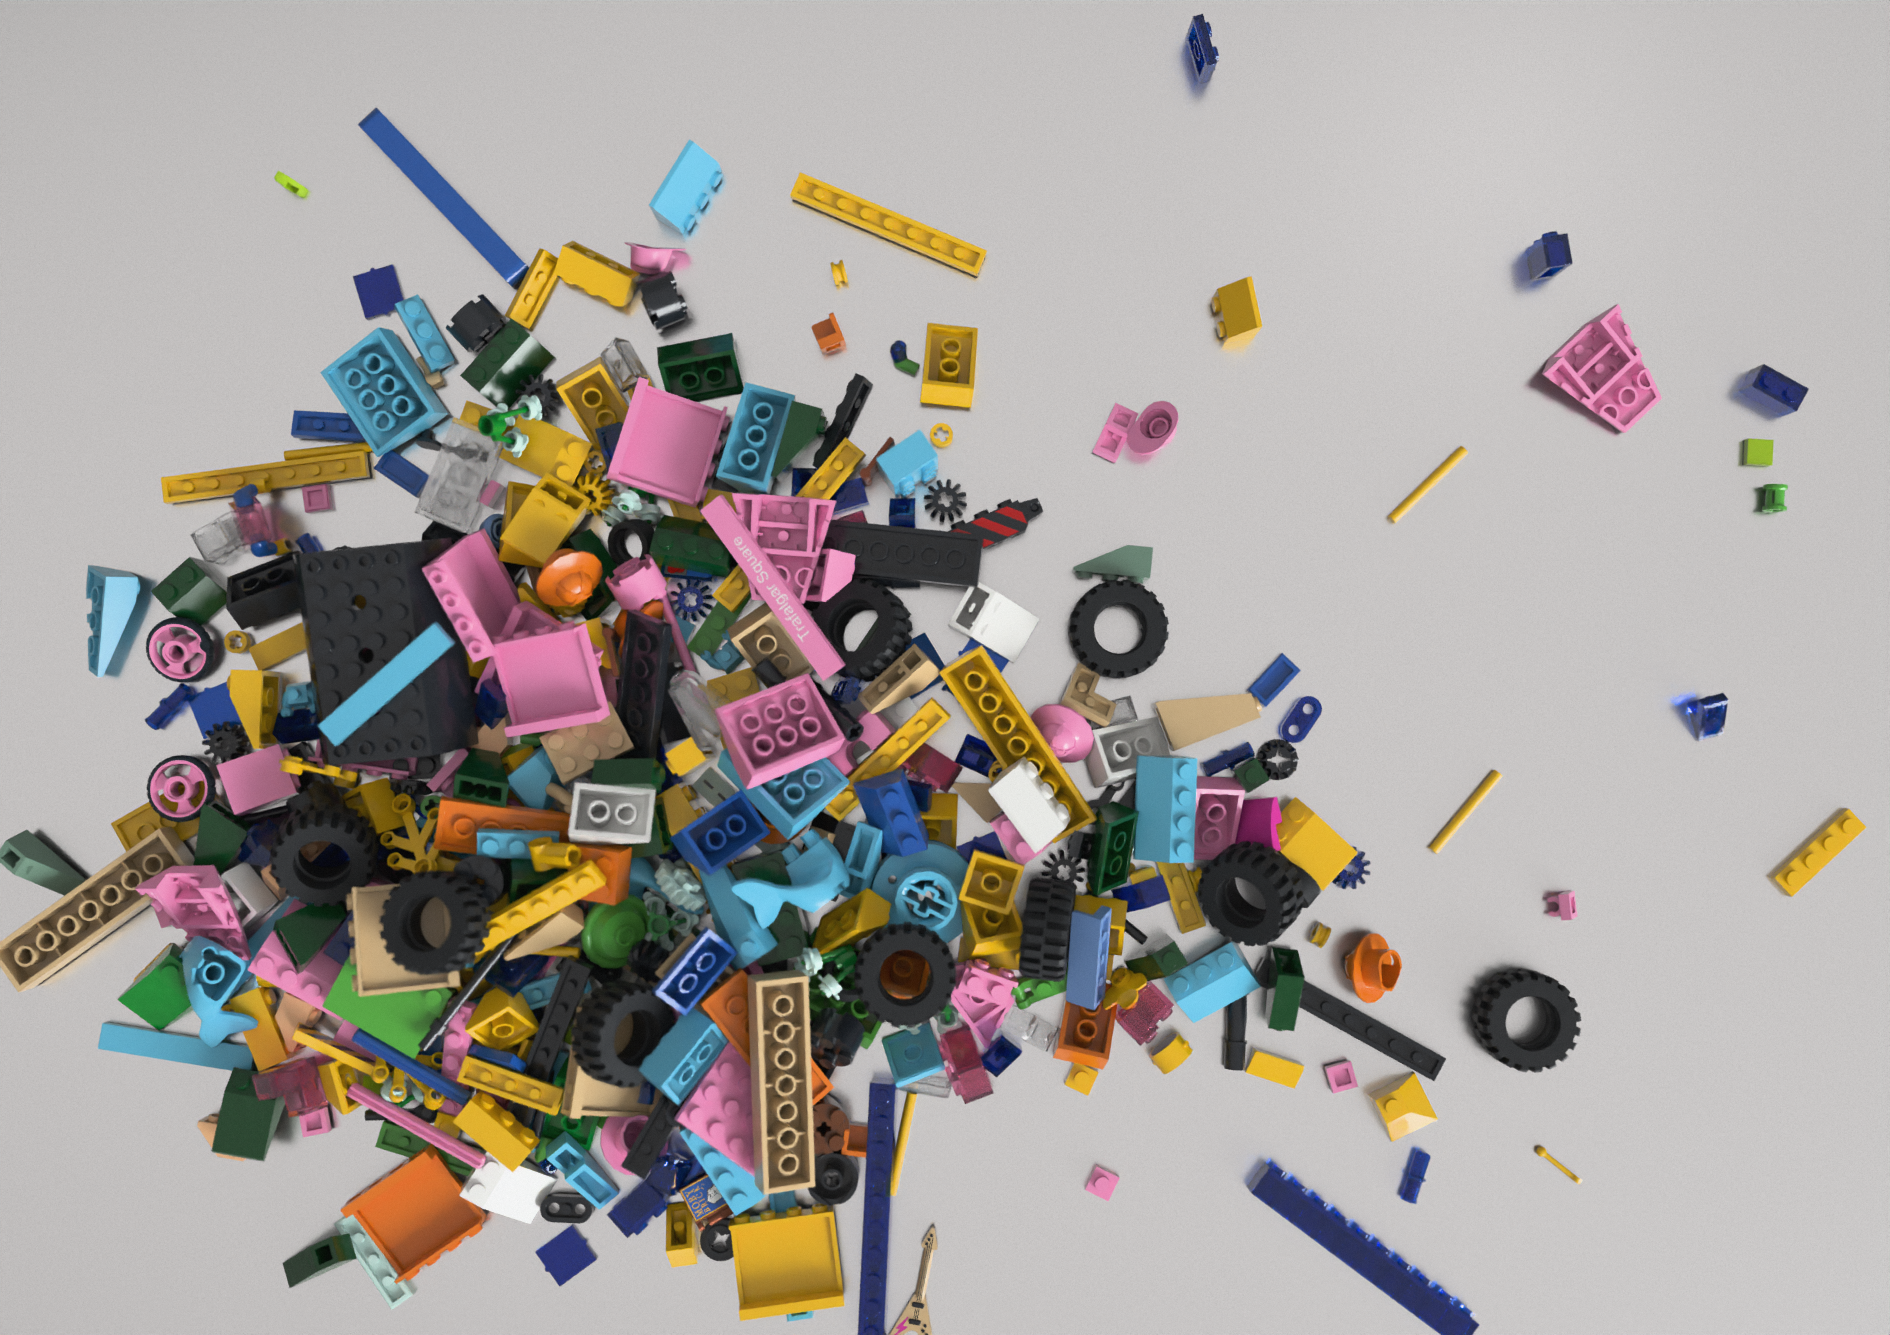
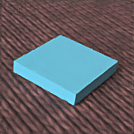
M930 1022L918 1027L920 1032L916 1035H912L910 1031L905 1030L881 1040L897 1088L946 1069Z

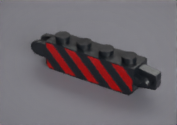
M1038 498L1020 503L1018 500L1012 502L1011 499L997 504V510L989 513L986 509L975 514V519L968 523L961 520L950 526L952 530L948 532L984 535L983 551L1025 533L1028 522L1042 514L1043 509Z

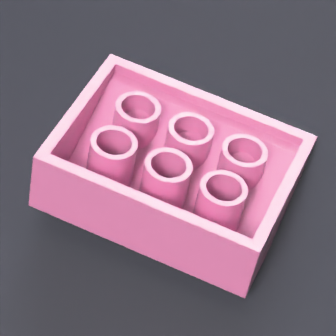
M808 673L715 709V714L734 768L746 790L837 753L845 740L843 733Z
M295 898L282 917L308 905L299 902ZM342 925L305 970L298 974L274 931H272L247 970L342 1021L343 1018L322 1007L350 956V948H355V937H349V928Z

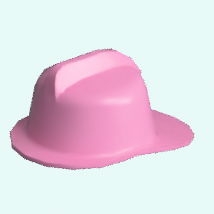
M625 242L626 245L631 246V269L645 274H656L664 270L673 250H686V248L650 247Z
M1166 401L1154 402L1147 406L1127 434L1129 448L1138 454H1151L1160 449L1164 444L1170 442L1177 431L1178 412L1176 407Z

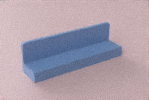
M1102 905L1093 915L1078 910L1072 912L1066 1001L1095 1010L1105 998L1112 912L1110 907Z

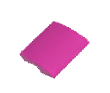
M1277 797L1243 799L1235 844L1243 841H1249L1251 844L1259 842L1264 844L1263 847L1265 848L1270 846L1276 849V851L1281 850L1276 824L1282 822Z

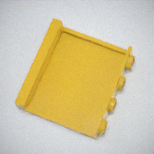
M817 1203L809 1209H801L800 1206L787 1208L786 1212L776 1213L775 1210H766L761 1212L759 1216L750 1217V1214H739L734 1216V1219H730L729 1230H731L740 1321L844 1306V1291L833 1205L827 1206Z

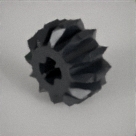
M539 374L538 383H535L533 375H529L531 385L521 380L520 384L526 390L517 389L516 394L528 395L530 397L532 390L536 392L535 389L540 388L541 393L545 395L544 401L540 400L542 406L541 413L545 417L547 416V412L544 409L545 406L551 411H555V407L549 402L550 400L559 402L560 398L551 397V393L558 391L556 387L550 390L547 388L553 383L552 379H549L545 385L542 384L543 374Z
M950 479L946 481V487H943L941 480H938V490L930 485L928 490L933 495H924V500L932 502L925 505V510L934 509L930 515L932 519L938 513L941 514L939 518L940 523L944 522L945 515H948L950 522H954L952 513L954 512L957 516L961 517L963 513L957 507L966 508L967 506L966 502L960 501V499L966 497V493L960 492L957 494L961 487L959 483L952 489L950 488ZM946 495L947 499L952 498L953 502H949L950 506L945 507L944 504L938 503V501H941V496Z
M224 721L222 726L215 723L212 725L214 731L207 730L205 732V735L210 739L203 740L202 745H209L210 749L205 750L204 754L209 755L213 753L212 762L215 763L221 758V763H225L239 758L238 755H246L247 752L241 747L248 746L249 741H242L241 737L246 736L247 733L246 731L238 733L239 724H234L231 727L229 721ZM229 739L231 744L223 747L221 742Z
M1062 849L1059 850L1058 859L1053 853L1049 854L1053 860L1052 864L1048 861H1043V865L1050 868V870L1041 871V875H1051L1048 879L1068 881L1073 884L1074 880L1078 882L1084 881L1077 873L1085 872V868L1075 867L1082 862V859L1076 858L1071 862L1073 857L1067 855L1064 858V851ZM1061 865L1066 868V865L1070 868L1067 870L1068 876L1065 878L1062 875L1060 878L1057 876L1059 873L1058 867Z
M642 939L630 949L626 964L631 967L630 972L636 973L638 978H643L647 983L649 981L657 983L661 978L655 972L670 956L668 955L669 950L664 949L662 944L658 945L653 940Z

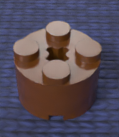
M825 1095L813 1105L814 1154H829L842 1149L844 1146V1130L849 1129V1121L840 1104L829 1095Z

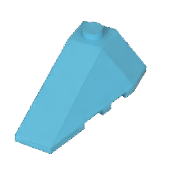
M88 565L86 599H92V611L90 614H87V623H89L90 629L93 631V636L88 638L89 671L94 675L103 677L134 608L136 595L140 593V581L137 576L128 571Z
M724 865L710 876L699 870L717 935L738 952L730 962L735 971L739 968L743 969L778 945L767 927L764 929L760 927L755 915L754 906L741 899L732 891L731 886L737 880L727 865Z

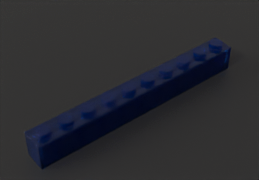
M872 1078L869 1088L858 1335H886L898 1099V1088L894 1079Z
M1264 1162L1247 1186L1254 1196L1440 1335H1473L1479 1323L1473 1318L1475 1313L1464 1304H1461L1460 1307L1452 1302L1454 1299L1452 1295L1442 1288L1437 1291L1431 1286L1433 1282L1421 1272L1417 1276L1411 1271L1412 1266L1401 1257L1396 1260L1390 1256L1391 1250L1379 1241L1377 1244H1374L1369 1240L1370 1234L1359 1226L1354 1229L1348 1224L1349 1219L1338 1210L1335 1213L1327 1208L1329 1204L1318 1195H1315L1314 1198L1306 1193L1308 1188L1296 1179L1293 1182L1285 1177L1287 1173L1275 1163L1271 1167Z

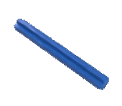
M361 1028L352 1037V1041L456 1103L464 1105L469 1099L470 1091Z

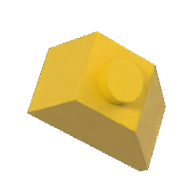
M685 1202L666 1205V1253L672 1267L698 1264L696 1224Z

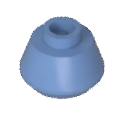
M502 514L490 515L479 527V530L485 528L490 540L497 549H499Z

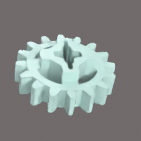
M667 862L666 864L663 863L656 871L655 878L658 879L657 884L661 886V891L669 897L670 902L679 906L682 904L686 910L691 909L695 912L706 902V895L704 894L705 891L702 888L701 882L693 876L689 869H680L677 864L674 863L672 865L670 862Z

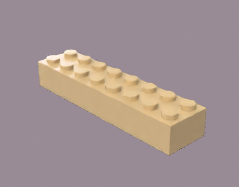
M172 826L157 829L0 942L1 969L18 993L34 988L149 906L153 899L146 893L141 895L135 890L139 884L172 866H193V855Z
M800 970L747 975L755 1186L764 1195L815 1187L808 975Z

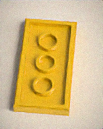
M204 781L198 782L199 793L194 799L190 800L195 808L204 797ZM183 783L178 785V792L181 795L185 792ZM164 793L159 796L166 808L173 812L177 811L178 802L168 800ZM215 795L214 800L219 802L217 796ZM147 802L112 822L111 825L127 852L157 829L172 826L179 838L184 842L198 834L200 817L187 822L170 821L156 813L151 804Z

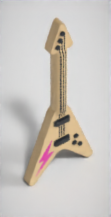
M934 1226L930 1228L921 1243V1247L924 1250L916 1291L888 1335H904L908 1331H916L918 1335H932L925 1293L933 1252L938 1249Z

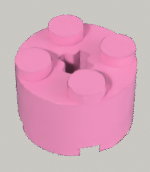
M646 554V559L641 561L639 557L632 558L613 570L615 576L611 580L607 576L605 582L622 609L639 611L644 607V603L651 599H660L667 593L665 590L667 582L651 555Z

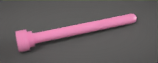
M666 593L658 601L663 603V614L666 622L672 625L671 635L692 687L693 707L696 709L709 704L705 688L703 689Z

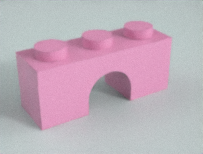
M867 709L856 718L863 725L862 735L852 742L845 738L840 750L826 757L846 778L859 766L853 756L854 747L858 742L863 741L871 750H876L896 731L880 711L871 714Z

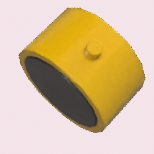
M1175 1032L1162 1040L1151 1051L1149 1057L1163 1074H1167L1181 1065L1190 1056L1193 1049L1179 1032Z

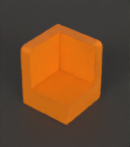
M833 312L828 314L829 319L816 323L811 327L822 355L846 345Z
M849 1122V1129L844 1130V1146L841 1149V1154L867 1158L870 1125Z

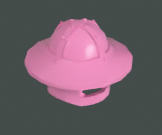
M1046 704L1037 708L1030 718L1060 762L1075 763L1084 759L1092 750L1094 737L1091 727L1087 723L1086 718L1072 708L1060 704Z
M609 1116L606 1119L601 1130L600 1146L604 1158L613 1169L625 1175H634L622 1168L621 1165L647 1122L648 1116ZM668 1141L665 1144L663 1150L661 1151L659 1157L657 1158L655 1164L653 1165L651 1171L654 1170L663 1161L668 1149Z

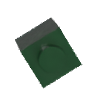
M1251 757L1230 770L1233 777L1244 788L1245 793L1253 791L1270 780L1257 758Z

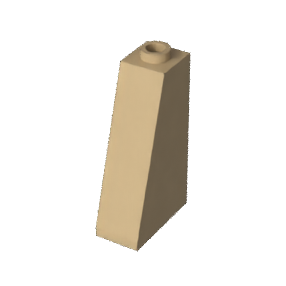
M1251 693L1166 700L1153 703L1171 751H1176L1261 717L1259 712L1262 711L1258 698L1253 697Z

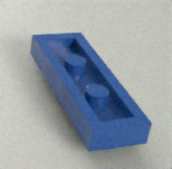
M294 410L291 435L294 438L366 442L348 413Z

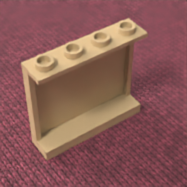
M399 884L360 888L352 887V894H347L348 910H353L354 921H348L349 937H355L356 947L350 948L351 965L357 964V975H352L353 992L358 991L359 997L460 986L459 971L427 976L418 975L417 972L410 973L404 970V965L398 966L392 960L393 954L386 952L384 948L387 944L386 940H381L380 931H383V924L379 923L380 915H384L385 909H382L384 901L391 898L389 892L394 886H400ZM434 897L423 909L421 930L428 943L438 948L444 943L449 934L451 920L446 905L439 898Z
M577 1006L576 1013L581 1011V1006ZM631 1013L626 1015L617 1027L614 1038L616 1055L625 1049L633 1033ZM571 1045L561 1110L562 1114L569 1118H581V1115L634 1117L637 1115L649 1117L663 1094L649 1081L644 1084L641 1083L638 1087L619 1088L592 1079L591 1076L586 1075L581 1070L580 1065H577L574 1055L577 1053L572 1051Z

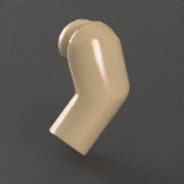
M549 783L545 789L546 794L565 804L564 811L571 814L573 794L555 783Z

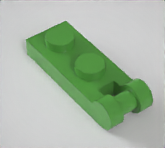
M1068 963L1065 979L1060 982L1025 977L1017 979L1019 984L1017 988H1012L1011 994L1015 995V1002L1018 1008L1021 1010L1026 1009L1032 1003L1065 992L1067 990ZM1031 988L1030 992H1024L1025 989Z

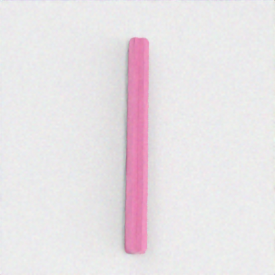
M353 1083L347 1091L348 1097L472 1167L479 1169L483 1166L486 1156L394 1103L386 1101L383 1097L358 1083Z

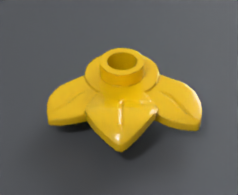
M1126 968L1116 970L1111 976L1112 987L1105 993V998L1103 999L1104 1009L1108 1010L1116 1004H1119L1124 1010L1131 1009L1138 1001V990L1147 984L1146 977L1142 973L1134 974Z

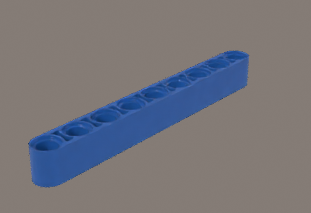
M374 108L358 123L359 127L512 287L526 275L529 267L377 108Z

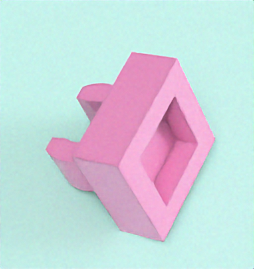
M1563 891L1558 896H1551L1547 899L1548 902H1556L1559 905L1557 911L1549 912L1550 916L1556 917L1561 914V920H1573L1577 917L1574 891Z

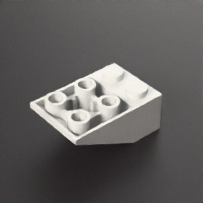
M979 582L978 588H968L948 626L1015 663L1037 625L1039 618Z

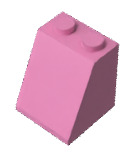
M277 744L216 765L234 815H248L300 794L298 788L302 785L299 776L280 771L281 764L279 760H284V757L287 755L291 756L288 748L283 749L282 745Z
M1004 811L990 821L991 826L1016 863L1026 864L1052 843L1051 840L1040 851L1034 853Z

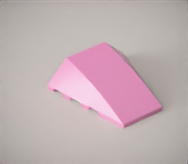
M1616 304L1583 325L1549 357L1542 374L1619 431L1626 433L1662 397L1649 369L1645 368L1641 360L1642 354L1639 348L1635 347L1630 336L1632 332L1628 324H1625L1620 313L1622 311L1620 306Z
M732 493L738 517L799 601L804 604L837 500ZM748 578L752 600L765 601Z
M214 865L172 866L135 888L139 894L144 895L146 893L153 899L151 905L157 911L163 909L171 917L169 923L176 929H183L187 933L185 938L189 942L194 936H202L228 949L242 960H250L252 957L237 909Z

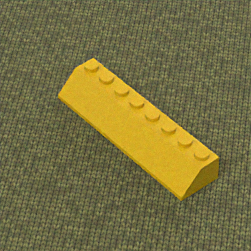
M981 645L971 649L947 663L939 672L1003 769L1025 757L1028 762H1032L1036 766L1042 781L1050 785L1054 792V797L1059 804H1063L1067 808L1071 819L1066 828L1052 839V842L1056 843L1074 833L1075 830L1078 831L1096 821V815L984 647Z

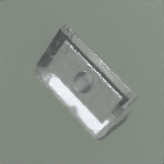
M615 337L600 354L621 392H626L635 387L639 377L649 378L630 342Z
M1131 696L1111 700L1117 705L1107 727L1138 720ZM1086 718L1091 730L1105 728Z
M929 1075L898 1087V1089L905 1092L949 1098L952 1080Z

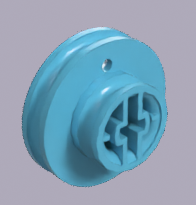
M936 840L928 841L927 850L901 857L887 854L878 865L872 885L873 892L891 903L890 919L884 928L893 923L897 925L903 924V922H911V924H921L930 931H935L946 943L959 936L963 932L959 892L968 867V862L953 847ZM890 876L896 877L894 883L888 881ZM927 890L930 891L932 899L925 896ZM918 893L925 896L923 901H919ZM907 902L912 904L911 911L907 906Z

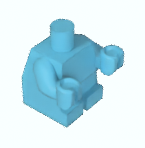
M726 630V634L723 633L722 638L728 640V642L722 646L723 649H719L713 656H711V652L705 650L704 654H701L700 657L711 668L722 669L726 674H730L746 659L733 644L728 630Z
M311 681L293 683L286 686V691L282 696V717L293 716L294 711L292 707H294V710L310 708V711L315 713Z

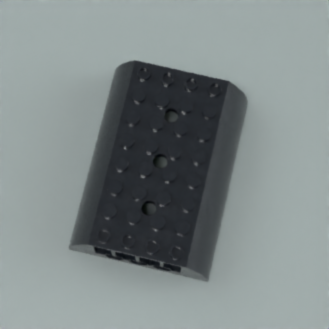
M451 538L293 554L317 727L433 623L437 622L455 642L381 707V712L378 715L373 714L339 745L334 746L318 727L323 764L339 765L433 756L460 750L479 743L466 648L422 570L423 567L452 546ZM358 594L366 599L364 609H359L355 604V598ZM364 648H370L373 651L374 658L371 662H367L363 658L362 652Z

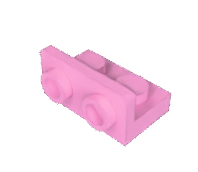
M467 747L458 750L430 780L427 786L433 792L441 791L445 796L453 797L455 773L471 751V748Z
M967 959L956 989L957 991L1005 1007L1012 988H1017L1019 982L1014 972L1007 968L1000 967L998 970L990 967V964L984 960L976 959L972 961Z

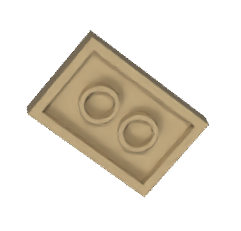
M611 701L607 703L610 715L601 721L555 729L539 737L563 785L592 771L594 759H615L635 749Z

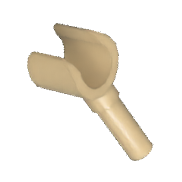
M421 356L418 357L416 361L424 371L426 382L432 388L443 386L444 380L439 371L430 373Z

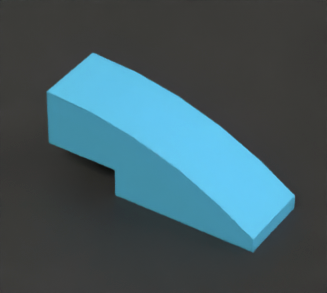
M858 821L844 863L849 874V886L844 888L839 895L850 899L866 888L872 890L880 860L883 830Z
M566 1131L545 1147L547 1160L564 1174L566 1182L599 1210L619 1194V1190L602 1168Z

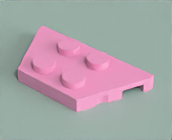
M966 961L955 963L956 986ZM955 986V991L951 995V1002L984 1047L988 1048L996 1029H999L1004 1021V1015L1012 1007L1015 1001L1010 994L1004 1007L957 991Z

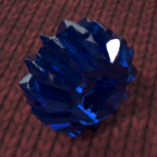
M690 578L686 579V588L679 582L677 587L681 590L680 593L676 591L671 592V595L678 597L677 600L670 601L671 606H679L675 609L674 614L680 615L684 612L682 615V620L687 621L691 614L693 622H697V613L706 618L707 614L703 609H713L712 605L706 603V601L714 599L710 594L705 595L710 590V587L706 585L701 588L702 581L697 579L694 586ZM696 594L695 602L697 604L695 606L689 604L688 606L689 599L687 597L689 595L695 597Z
M1358 852L1348 863V865L1353 866L1352 871L1343 869L1332 883L1337 884L1340 882V888L1346 889L1348 884L1351 889H1356V880L1361 884H1365L1366 881L1361 876L1363 874L1370 875V871L1364 869L1365 866L1370 865V861L1362 860L1365 857V852Z

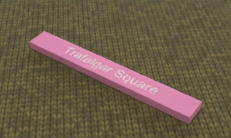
M719 495L700 510L821 679L825 681L846 665L725 497Z

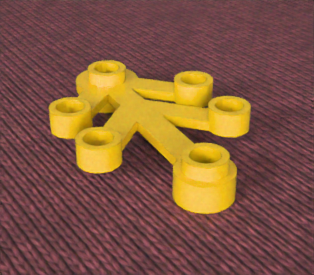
M287 755L284 757V760H279L281 764L280 771L301 775L302 771L322 774L335 778L333 784L345 788L354 789L358 776L356 772L341 770V768L325 765L324 769H319L317 764L302 762L303 759Z
M407 794L397 795L392 801V809L399 816L403 817L409 839L399 837L393 832L387 831L381 836L380 842L387 849L397 847L413 852L416 861L406 859L400 853L394 852L389 855L387 864L394 870L406 869L413 873L425 871L427 868H429L427 871H438L437 859L441 850L434 849L433 843L427 854L425 847L437 825L438 818L434 819V816L439 813V808L435 807L429 810L427 814L428 819L420 833L413 814L416 808L415 801ZM392 837L391 842L387 843L388 839ZM399 858L398 863L394 864V861Z
M436 1052L432 1056L417 1055L415 1060L427 1067L441 1070L442 1064L435 1063L434 1059L440 1058L443 1061V1053ZM376 1056L375 1068L372 1071L371 1077L374 1082L383 1083L389 1075V1069L386 1067V1061ZM395 1066L389 1098L393 1102H401L407 1092L404 1086L405 1072ZM382 1071L385 1076L378 1077L375 1072ZM407 1074L424 1093L423 1103L426 1108L437 1110L442 1107L446 1096ZM400 1090L402 1096H395L393 1091ZM437 1093L439 1094L440 1098L433 1099L431 1094Z

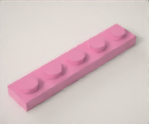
M454 996L448 1001V1006L455 999ZM469 1001L464 1003L448 1023L449 1028L445 1031L441 1072L442 1076L466 1090H469V1085L458 1082L457 1078L465 1056L470 1055L469 1051L474 1037L465 1032V1026L477 1008V1004ZM446 1097L444 1104L438 1110L457 1117L467 1105V1102L464 1105H460Z

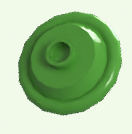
M628 894V898L617 905L597 903L592 907L584 919V928L581 931L582 948L590 961L602 968L617 969L627 965V956L632 946L644 939L646 933L650 932L648 923L651 918L647 915V910L649 912L650 910L648 907L646 908L643 900L635 895Z

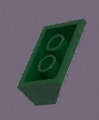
M511 318L460 376L494 406L497 407L499 403H505L509 411L516 404V401L523 396L516 394V390H526L520 384V381L523 380L528 385H531L528 376L533 375L534 381H536L539 374H542L556 358Z
M732 333L657 347L658 366L666 392L692 401L743 392L744 384Z
M664 515L655 528L649 552L656 564L725 578L729 576L733 556L709 523Z
M591 528L568 538L560 549L589 552L601 561L603 573L600 582L592 591V596L587 598L588 601L585 603V608L581 611L586 621L598 617L601 618L619 606V603L605 582L607 576L610 580L615 576L613 570L617 568V565Z
M1114 801L1099 806L1096 812L1097 820L1095 832L1091 840L1092 850L1091 857L1088 860L1087 879L1093 894L1097 896L1127 883L1139 811Z

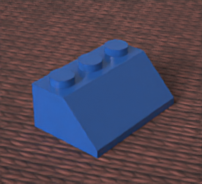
M903 768L853 783L869 825L883 830L882 853L904 857L927 850L929 834Z
M741 789L671 836L670 839L687 862L710 876L771 832Z
M706 926L655 986L653 992L686 1016L738 952Z

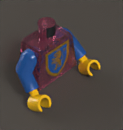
M267 477L251 480L249 485L237 490L233 495L234 501L228 503L243 549H251L252 554L256 557L280 556L292 551V549H288L285 545V541H288L286 537L271 542L272 534L262 505L255 497L257 494L271 491V488H266L265 486Z

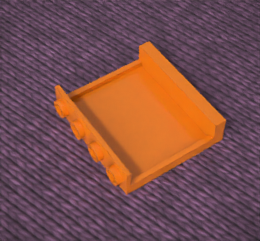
M432 1143L347 1200L340 1210L346 1218L352 1214L355 1216L398 1273L394 1280L396 1284L403 1279L407 1281L412 1279L420 1272L419 1268L425 1264L428 1267L434 1264L444 1251L448 1250L451 1252L462 1243L461 1240L467 1235L470 1238L475 1236L482 1230V1224L487 1217L481 1207L460 1196L463 1183L451 1170L448 1163Z

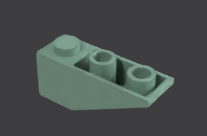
M1126 545L1074 566L1072 573H1077L1078 578L1092 579L1093 575L1103 576L1105 581H1118V577L1128 578L1131 583L1143 584L1144 580L1150 579L1153 547Z
M28 830L7 839L0 848V863L11 873L65 896L85 882L81 875Z

